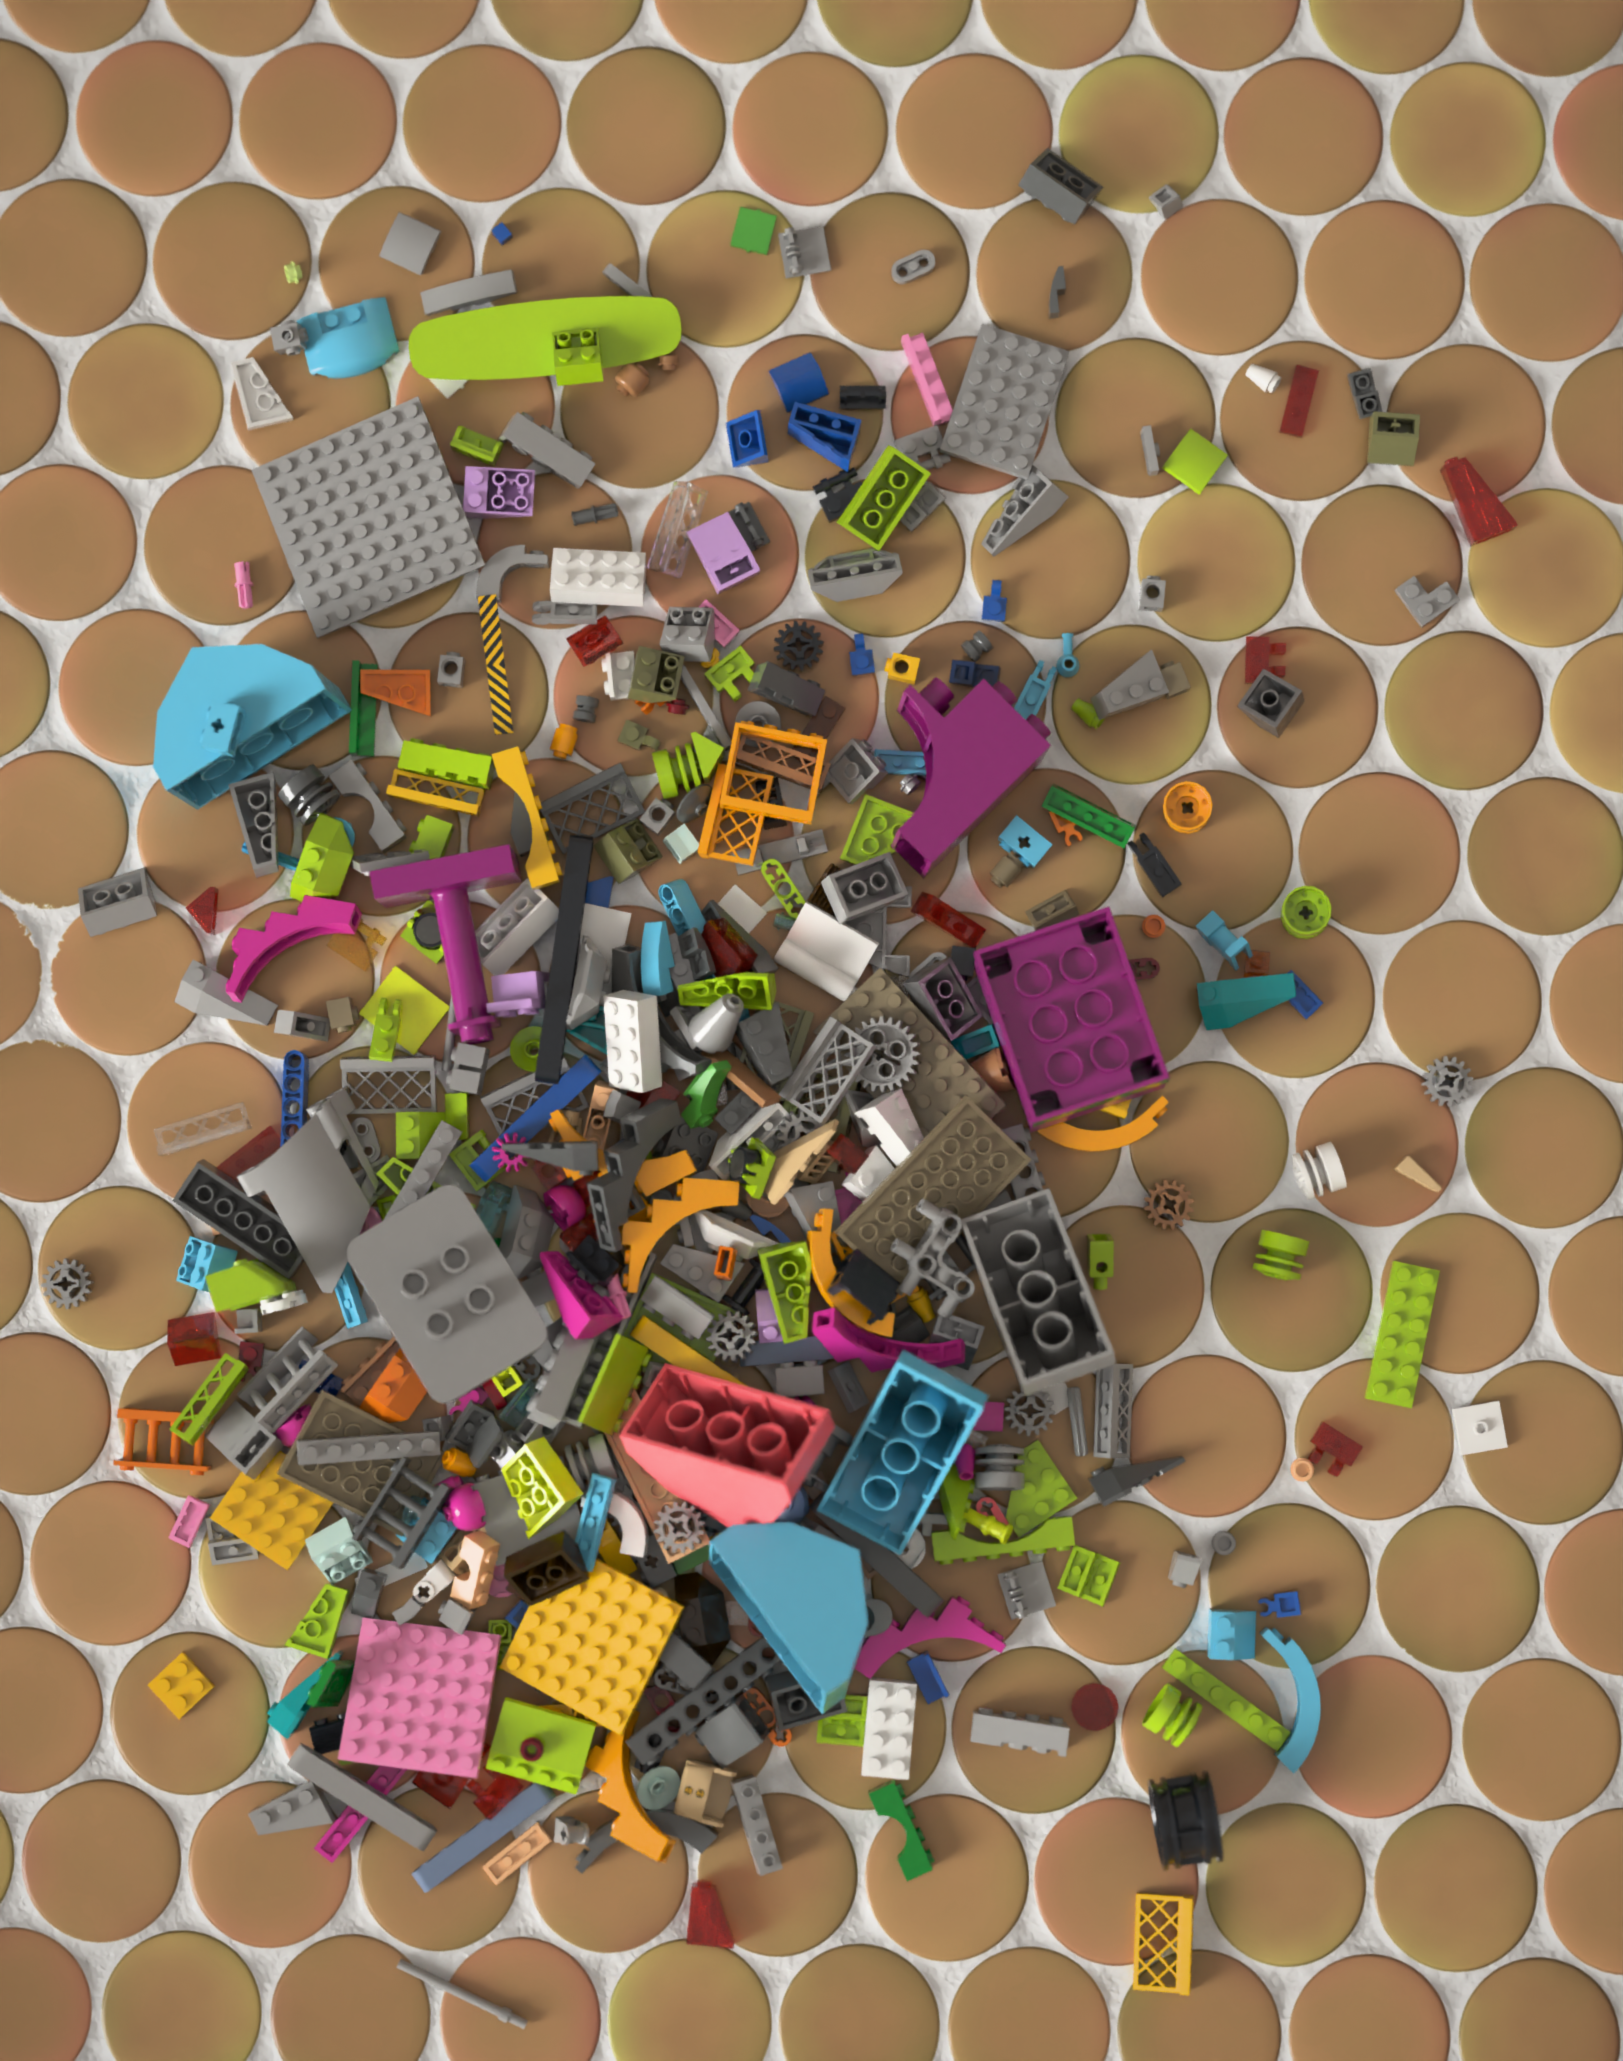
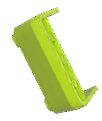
M247 1259L239 1260L233 1263L234 1267L205 1276L216 1312L226 1309L234 1311L260 1303V1301L297 1291L293 1280L286 1278L264 1262H259L258 1259L247 1261Z

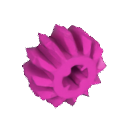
M515 1132L513 1134V1140H510L508 1133L504 1134L505 1143H524L526 1137L523 1136L518 1142L516 1141L518 1133ZM497 1138L496 1142L502 1146L504 1142ZM493 1146V1151L500 1152V1154L493 1156V1160L502 1159L498 1164L499 1168H502L507 1163L506 1172L511 1171V1165H514L516 1172L520 1171L519 1162L525 1167L528 1165L522 1158L529 1157L518 1154L517 1157L514 1155V1159H511L502 1147Z

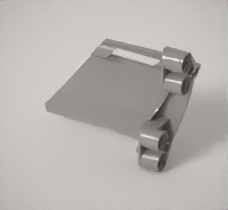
M345 1087L309 1106L306 1110L311 1118L284 1145L256 1166L237 1175L248 1197L265 1190L323 1293H332L348 1262V1246L354 1238L360 1235L370 1209L371 1198L379 1183L346 1116L356 1107ZM346 1139L366 1173L361 1187L357 1184L340 1153V1147Z

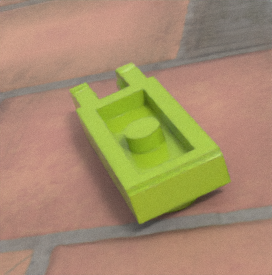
M387 998L380 999L379 1014L376 1015L369 1052L370 1060L393 1062L401 1022L402 1000H395L393 1016L386 1015L388 1007Z

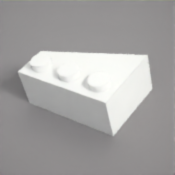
M902 1089L882 1094L855 1112L858 1118L862 1117L868 1124L867 1130L871 1135L875 1134L882 1142L880 1144L881 1148L896 1167L924 1139Z

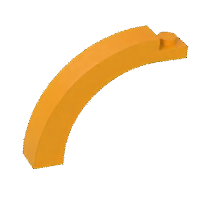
M1162 1095L1140 1117L1115 1129L1104 1131L1084 1130L1061 1122L1034 1132L1056 1145L1076 1151L1103 1152L1114 1150L1138 1141L1155 1129L1158 1124L1152 1118L1155 1116L1159 1119L1168 1110L1165 1106L1169 1102Z
M819 1209V1213H816L814 1219V1226L817 1227V1231H807L806 1243L812 1263L811 1274L819 1292L831 1308L835 1307L843 1317L857 1327L878 1336L892 1337L894 1313H888L882 1321L877 1320L869 1325L866 1322L872 1311L844 1289L834 1297L827 1292L836 1274L830 1249L834 1210Z

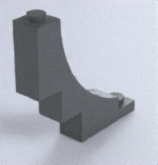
M660 1098L620 1118L624 1141L604 1150L608 1173L587 1183L600 1248L613 1252L623 1249L618 1227L628 1222V1208L635 1179L642 1163L654 1145L668 1131L681 1123L677 1101Z

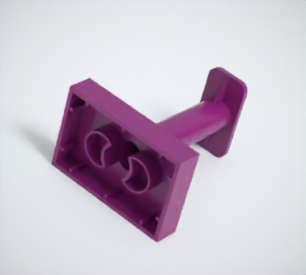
M508 844L369 871L374 899L385 908L427 901L428 899L434 900L456 1022L448 1024V1030L455 1035H460L461 1042H466L469 1045L493 1041L492 1029L501 1027L502 1024L500 1019L494 1015L491 1016V1013H487L486 1003L489 1002L468 892L522 882L516 852Z

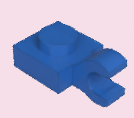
M992 580L991 596H984L982 620L1005 622L1007 598L1000 597L1002 580Z
M854 634L856 651L849 652L852 676L875 673L872 649L865 650L864 634Z

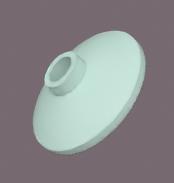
M658 1766L646 1772L640 1779L636 1790L640 1804L650 1810L661 1809L669 1805L678 1794L680 1787L679 1775L668 1766Z

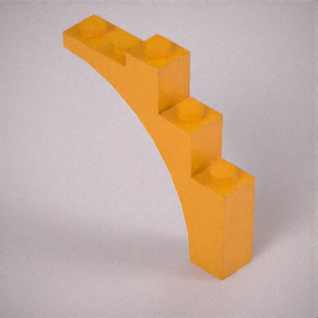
M561 1109L550 1113L552 1118L549 1119V1122L554 1132L559 1131L562 1137L560 1142L588 1141L568 1122ZM598 1148V1166L601 1171L598 1173L599 1177L608 1173L604 1150ZM687 1149L670 1156L645 1159L634 1184L639 1194L644 1193L647 1197L695 1172L697 1168ZM563 1168L568 1178L572 1177L574 1181L584 1176L579 1175V1171Z
M681 1178V1183L677 1182L676 1196L680 1197V1201L652 1199L651 1204H647L646 1218H650V1222L628 1221L619 1226L622 1245H630L629 1250H625L624 1264H628V1273H623L622 1287L626 1288V1292L637 1293L640 1274L646 1258L656 1242L670 1227L684 1217L700 1210L717 1206H737L739 1182Z
M634 1710L624 1733L619 1735L610 1731L605 1738L604 1747L595 1745L589 1751L585 1767L608 1779L601 1786L600 1796L597 1801L621 1813L612 1824L613 1831L611 1836L658 1862L666 1863L676 1841L662 1832L648 1817L638 1800L632 1782L630 1748L625 1740L633 1735V1730L640 1715V1712Z

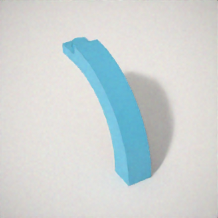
M1265 1627L1260 1634L1278 1651L1287 1663L1297 1690V1711L1291 1733L1278 1752L1274 1753L1294 1774L1308 1756L1318 1732L1321 1710L1320 1693L1314 1671L1301 1648L1291 1637H1288L1282 1643L1281 1640L1284 1637L1275 1628L1270 1631Z

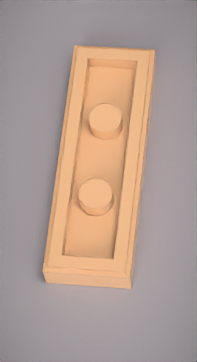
M537 1821L486 1862L482 1868L497 1886L549 1844L552 1838Z

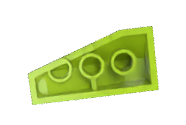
M744 972L678 985L677 988L680 1005L708 1007L724 995L734 994L742 1000L744 1009L772 1010L777 991L775 974Z

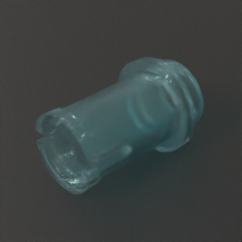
M781 912V914L776 913L773 926L777 927V930L781 928L790 931L796 918L786 916L784 912Z

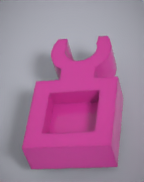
M479 1386L459 1398L458 1400L462 1403L452 1407L449 1414L453 1415L456 1410L463 1412L470 1400L482 1405L489 1396Z

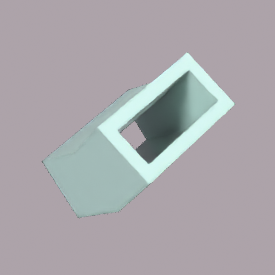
M685 824L681 825L663 840L679 864L698 851L699 842Z

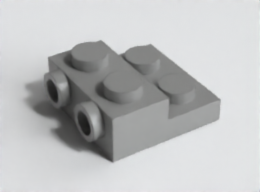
M852 738L829 762L831 766L826 777L849 804H853L868 788L873 789L888 774L884 769L886 767L884 760L879 756L874 757L870 752L873 749L872 746L864 739Z

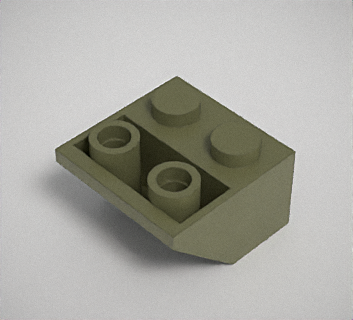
M1373 412L1369 422L1367 463L1414 466L1419 439L1420 415Z
M639 646L627 698L646 703L676 700L685 656Z
M638 818L607 833L593 846L618 884L636 876L663 857Z

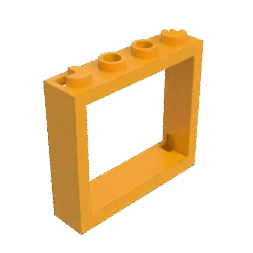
M751 721L735 722L720 799V808L811 825L827 739H823V736H819L816 733H810L809 736L801 735L800 731L795 729H787L786 732L777 730L778 727L765 724L764 727L754 726L755 723ZM741 735L819 749L807 811L729 796Z

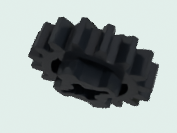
M794 621V627L785 624L786 631L784 632L780 629L778 631L781 638L774 639V642L779 644V646L774 647V652H780L776 657L777 660H784L782 664L784 668L790 664L791 671L799 667L800 671L803 672L806 665L809 669H812L811 662L818 663L817 655H823V650L818 647L823 646L824 642L817 640L820 638L821 633L817 632L814 634L815 626L812 625L810 628H807L806 621L802 623V626H798L797 621ZM801 632L808 634L812 640L806 639L801 635ZM793 633L791 640L784 643L786 637ZM799 641L801 645H805L802 647V651H797V648L794 647L796 642ZM814 649L811 656L807 659H804L806 653ZM791 653L796 657V661L790 659L786 654Z

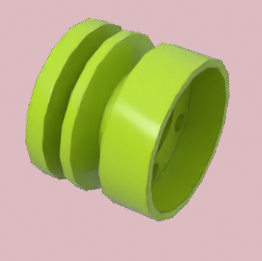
M690 743L684 744L687 754L682 756L679 745L675 746L676 757L674 758L670 757L667 749L652 752L664 800L679 796L678 785L683 784L688 793L690 792L689 782L694 781L695 787L702 783V773L697 754L692 749Z
M1302 886L1295 888L1287 895L1281 908L1280 918L1283 927L1290 935L1299 939H1310L1317 937L1324 931L1330 920L1332 907L1329 898L1322 890L1313 886ZM1303 909H1306L1307 913H1311L1307 920L1304 919V916H1299Z
M1261 1230L1258 1245L1268 1250L1267 1254H1255L1256 1258L1265 1260L1264 1265L1253 1263L1252 1269L1258 1270L1265 1276L1281 1280H1301V1274L1291 1271L1292 1267L1303 1269L1304 1265L1294 1261L1295 1256L1304 1257L1307 1255L1310 1241Z
M1167 1683L1151 1703L1143 1718L1142 1726L1155 1734L1165 1727L1163 1739L1167 1741L1172 1737L1171 1744L1178 1747L1195 1728L1203 1706L1198 1702L1191 1706V1697H1187L1180 1704L1181 1691Z

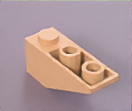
M598 1080L594 1087L583 1138L588 1141H598V1148L604 1150L612 1123L611 1119L603 1116L606 1102L612 1090L620 1092V1088L610 1087L609 1082Z

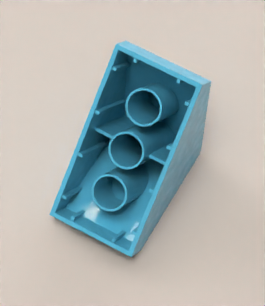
M903 1350L874 1397L822 1497L817 1511L901 1555L983 1410L988 1395Z

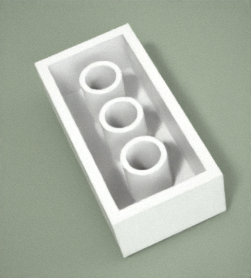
M553 548L550 580L551 602L644 607L647 568L646 553Z
M627 990L604 995L609 1086L640 1093L662 1087L657 996Z
M875 1677L869 1679L861 1776L909 1780L917 1689L916 1681Z

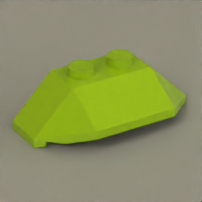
M323 813L319 814L306 840L294 873L290 890L291 898L302 902L304 895L325 899L339 896L354 855L342 821Z

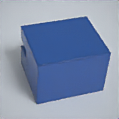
M502 222L491 230L501 245H504L513 237Z

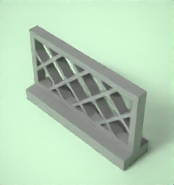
M830 1016L779 1095L825 1125L876 1049V1046ZM845 1032L848 1033L849 1043L840 1046L839 1040ZM863 1044L868 1046L862 1055L856 1056V1046ZM850 1048L851 1058L841 1061L840 1051ZM835 1053L836 1063L827 1065V1058L830 1054ZM852 1063L850 1074L843 1076L842 1066ZM837 1068L838 1078L828 1081L827 1071ZM822 1072L823 1082L814 1085L813 1079L818 1073ZM838 1083V1092L830 1096L829 1086ZM824 1087L825 1097L815 1100L814 1090ZM809 1092L810 1102L799 1103L803 1094ZM825 1103L826 1110L820 1117L817 1115L816 1105Z
M436 1055L394 1056L393 1062L370 1060L369 1056L341 1058L342 1088L345 1087L348 1093L349 1087L352 1090L349 1096L355 1093L364 1102L359 1108L354 1109L349 1114L437 1112ZM397 1071H403L410 1078L402 1087L391 1078ZM408 1071H416V1072H415V1073L413 1074V1076H412ZM420 1071H430V1082L425 1087L415 1078ZM347 1072H356L363 1080L354 1088L348 1082ZM362 1072L370 1073L367 1076H365ZM373 1072H380L387 1078L379 1087L368 1079ZM388 1080L398 1089L391 1099L380 1090ZM411 1080L422 1089L414 1098L404 1090ZM365 1081L375 1090L368 1099L357 1091ZM430 1084L431 1093L426 1089ZM377 1092L387 1101L382 1108H375L369 1102ZM400 1092L410 1100L406 1107L399 1108L392 1101ZM425 1092L431 1098V1107H422L415 1100ZM365 1104H367L370 1108L363 1107L365 1106ZM388 1104H390V1105L393 1106L394 1108H385V1107H386Z
M563 1056L561 1074L570 1069L565 1056ZM530 1072L481 1096V1101L499 1136L504 1132L506 1124L512 1125L514 1123L508 1121L512 1108L525 1112L530 1107L532 1098H540L534 1095L536 1086L540 1084L552 1086L554 1084L535 1082V1072ZM533 1088L531 1094L526 1092ZM581 1091L578 1096L582 1105L575 1108L569 1106L564 1108L579 1112L588 1108L589 1105ZM523 1094L530 1097L526 1109L513 1105L517 1095ZM512 1098L510 1104L505 1103V1101ZM499 1104L509 1107L506 1118L496 1117L492 1108ZM498 1121L504 1123L502 1128ZM548 1122L541 1130L551 1126L550 1122Z

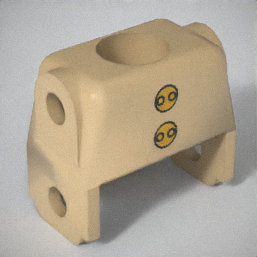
M687 1759L673 1813L694 1819L700 1823L723 1827L724 1820L722 1818L732 1793L730 1781H733V1777H736L737 1770L730 1767L722 1769L720 1765Z

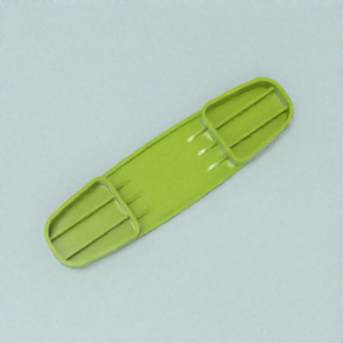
M599 296L539 300L475 309L421 322L413 328L409 336L408 347L413 368L418 374L426 378L490 380L556 375L552 332L598 328L602 367L608 368L671 353L681 340V318L673 302L664 297Z

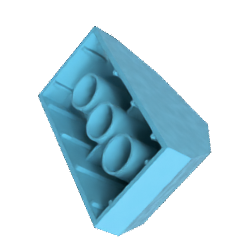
M263 644L192 647L157 711L153 768L166 791L198 810L230 789L228 784L247 779L345 716L352 709L340 688L312 665ZM212 701L240 706L247 711L235 757L209 752L201 747L200 735L206 727V713L208 708L211 707Z
M791 1522L732 1525L712 1539L709 1546V1565L822 1714L845 1698L867 1629L868 1621L859 1550Z

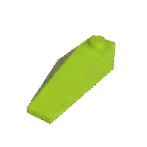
M806 1241L779 1243L758 1249L757 1252L784 1344L807 1338L812 1263Z

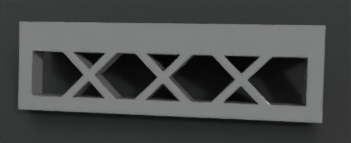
M1113 1364L1096 1371L1093 1457L1130 1458L1133 1364ZM1120 1369H1125L1124 1380L1121 1382ZM1121 1393L1124 1396V1402L1122 1403V1405H1120L1119 1403V1396ZM1120 1417L1123 1419V1426L1121 1428L1118 1427V1419ZM1119 1441L1122 1442V1453H1117V1443Z

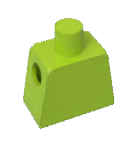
M1087 1234V1268L1089 1277L1093 1278V1289H1108L1107 1277H1113L1114 1240L1111 1234ZM1099 1262H1104L1102 1267H1097Z

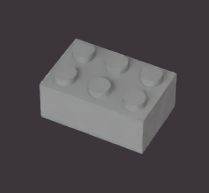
M890 852L830 874L821 881L839 925L897 903L908 895Z

